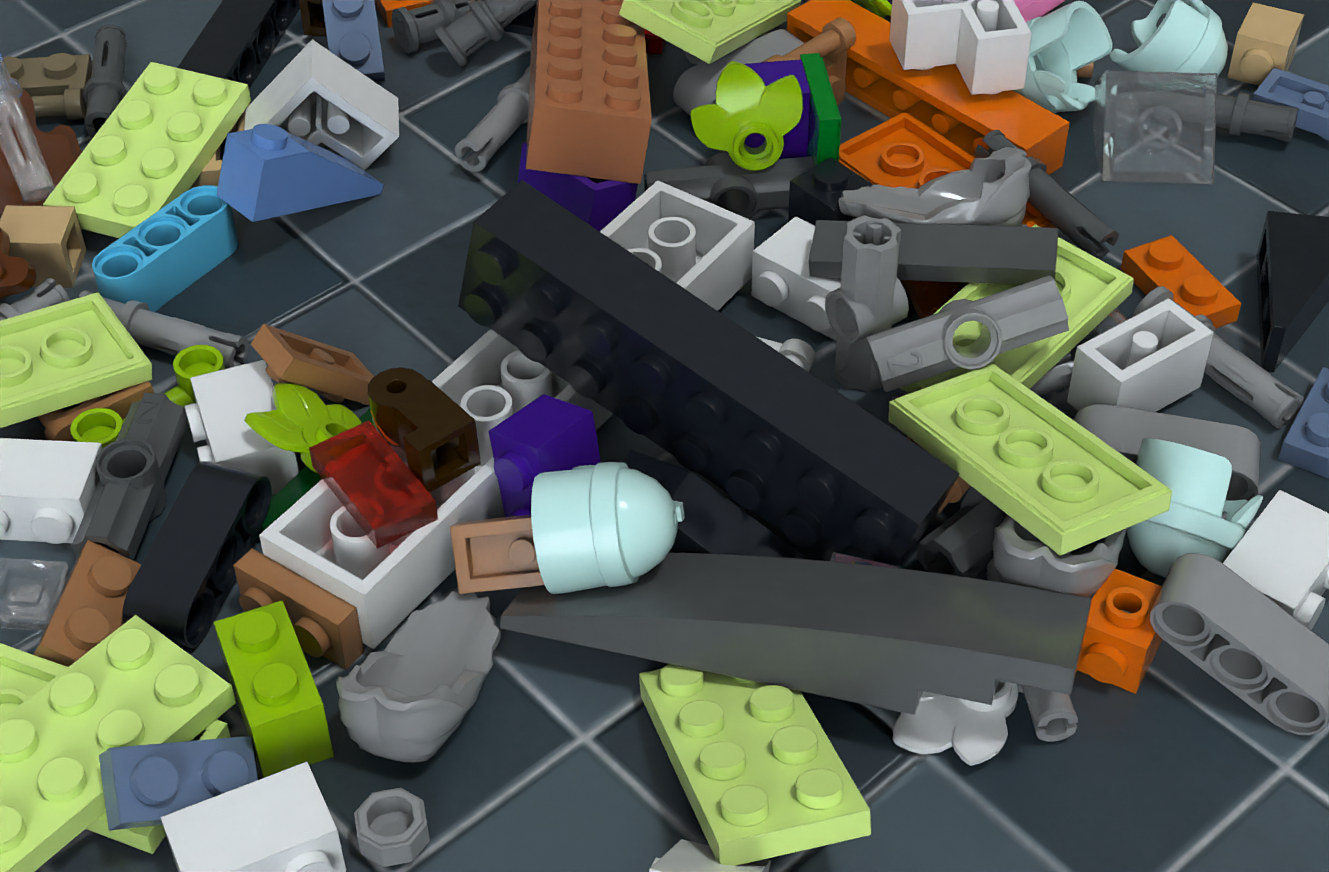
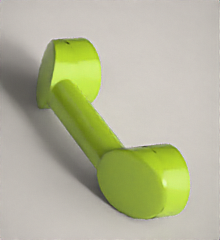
M194 345L180 351L173 361L177 385L164 394L172 402L182 407L196 403L190 378L224 370L225 366L221 352L208 345ZM94 408L84 411L71 424L72 439L74 442L101 443L102 448L116 441L125 418L122 420L117 412L107 408Z

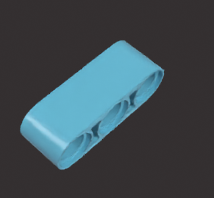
M203 185L184 192L96 255L92 262V268L100 295L122 303H127L130 300L147 303L149 310L155 312L236 251L239 242L232 207L216 195L218 187Z

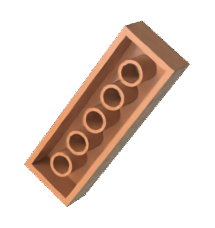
M537 0L531 41L526 169L641 184L652 122L644 28L619 15L624 0Z

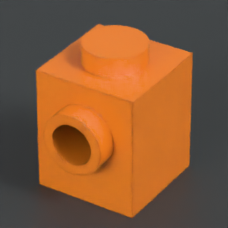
M1115 569L1103 585L1096 590L1091 600L1088 623L1077 670L1090 675L1097 681L1113 684L1136 694L1163 640L1154 631L1150 623V612L1162 586Z

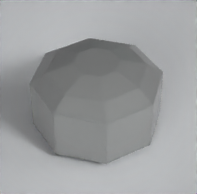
M402 788L371 793L354 813L360 853L382 867L413 862L430 841L424 801Z

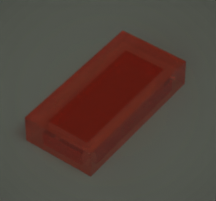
M369 420L309 447L312 467L377 549L438 520L436 500Z

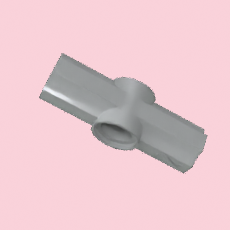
M864 215L847 223V233L843 243L841 287L831 291L825 299V311L828 321L837 334L834 378L846 390L857 389L870 393L882 387L866 337L892 329V325L905 319L909 311L905 289L897 278L901 229L888 218L876 219Z
M1049 275L975 301L967 299L954 300L943 306L939 313L866 338L884 391L888 392L959 367L969 370L982 368L991 363L998 354L1069 331L1068 315L1055 280ZM968 321L981 322L982 330L974 343L962 347L953 344L954 332L961 324Z

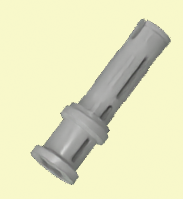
M1164 286L1155 288L1141 300L1132 317L1168 298L1173 301V292ZM1184 309L1214 332L1204 373L1243 403L1257 411L1274 427L1280 429L1283 425L1286 426L1299 412L1304 397L1271 376L1269 372L1223 341L1222 338L1215 334V327L1209 318L1202 314L1194 316Z

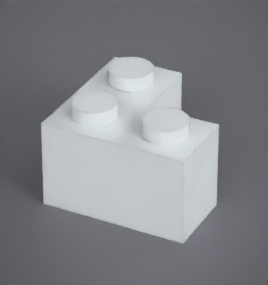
M892 0L889 40L903 70H928L935 66L956 64L971 95H993L1002 91L1024 89L1032 32L1014 0Z
M312 39L246 108L244 130L253 129L258 124L275 125L317 146L322 142L363 170H366L399 137L398 98Z

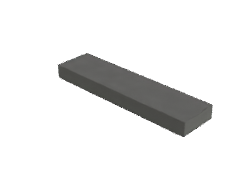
M816 220L808 260L811 277L841 278L843 243L847 233V223L850 221ZM894 223L901 229L897 278L899 280L1018 285L1049 275L1055 280L1058 228Z

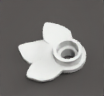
M999 681L992 705L923 691L915 715L902 712L897 719L893 732V742L910 752L923 755L940 753L953 746L958 756L970 766L987 761L998 754L1005 745L1008 737L1005 718L1016 707L1018 686L1014 683Z

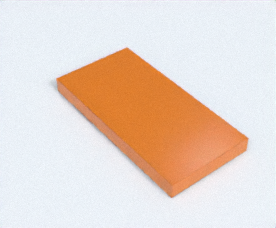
M906 111L840 144L839 163L873 185L878 184L892 188L901 186L918 189L932 179L951 172L969 169L974 160L973 156ZM1026 202V213L1020 227L1037 225L1045 228H1057L1031 204Z

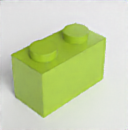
M283 600L213 622L227 677L232 685L234 697L248 736L252 738L253 750L263 778L304 762L312 765L334 757L323 702Z

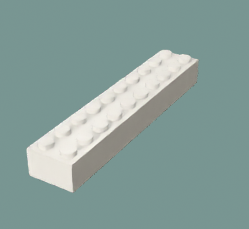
M658 180L600 231L717 311L752 278L755 222ZM491 329L432 381L475 419L481 464L425 495L410 481L406 453L400 447L383 443L374 432L259 535L263 555L357 607L362 641L373 649L455 570L450 526L458 522L505 517L498 479L494 472V458L488 433L489 430L543 394L593 411L596 430L612 415L611 412L591 398L578 394L568 382L545 366L525 357L516 346Z

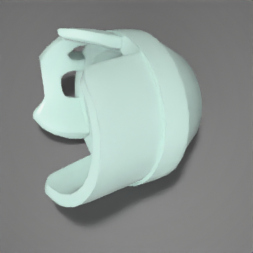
M1157 0L1146 18L1132 22V35L1139 48L1131 53L1114 49L1109 54L1113 62L1144 79L1201 89L1211 84L1222 72L1227 59L1228 45L1220 17L1210 7L1205 5L1202 0ZM1166 13L1165 18L1157 28L1158 19L1162 14Z
M1075 1L1043 17L1026 21L1032 36L1024 89L1013 91L1054 114L1057 112L1083 110L1089 102L1100 98L1102 95L1096 88L1077 83L1076 71L1105 57L1112 50L1113 43L1110 34L1096 10L1084 1Z
M1143 438L1136 465L1171 489L1172 495L1169 511L1127 528L1131 550L1142 566L1151 573L1164 578L1167 577L1177 557L1187 553L1208 555L1223 563L1243 538L1245 529L1251 523L1262 503L1263 496L1257 495L1249 501L1245 499L1226 500L1232 474V465L1225 457L1170 441ZM1222 512L1227 513L1226 520L1221 518Z
M604 462L597 463L596 465L573 467L572 470L544 472L535 476L531 496L533 540L539 571L546 589L551 594L570 593L602 586L617 587L636 583L641 575L646 574L665 559L674 545L678 522H682L685 518L683 502L672 500L668 491L657 480L637 470L629 469L625 463Z

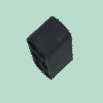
M201 461L194 467L129 587L123 605V623L137 615L176 645L191 649L196 648L203 642L236 579L233 565L250 551L268 514L272 499V487L267 476L209 461Z

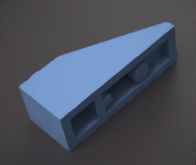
M258 124L253 129L227 133L216 195L250 221L255 222L382 194L384 184L344 157L288 133L278 126Z

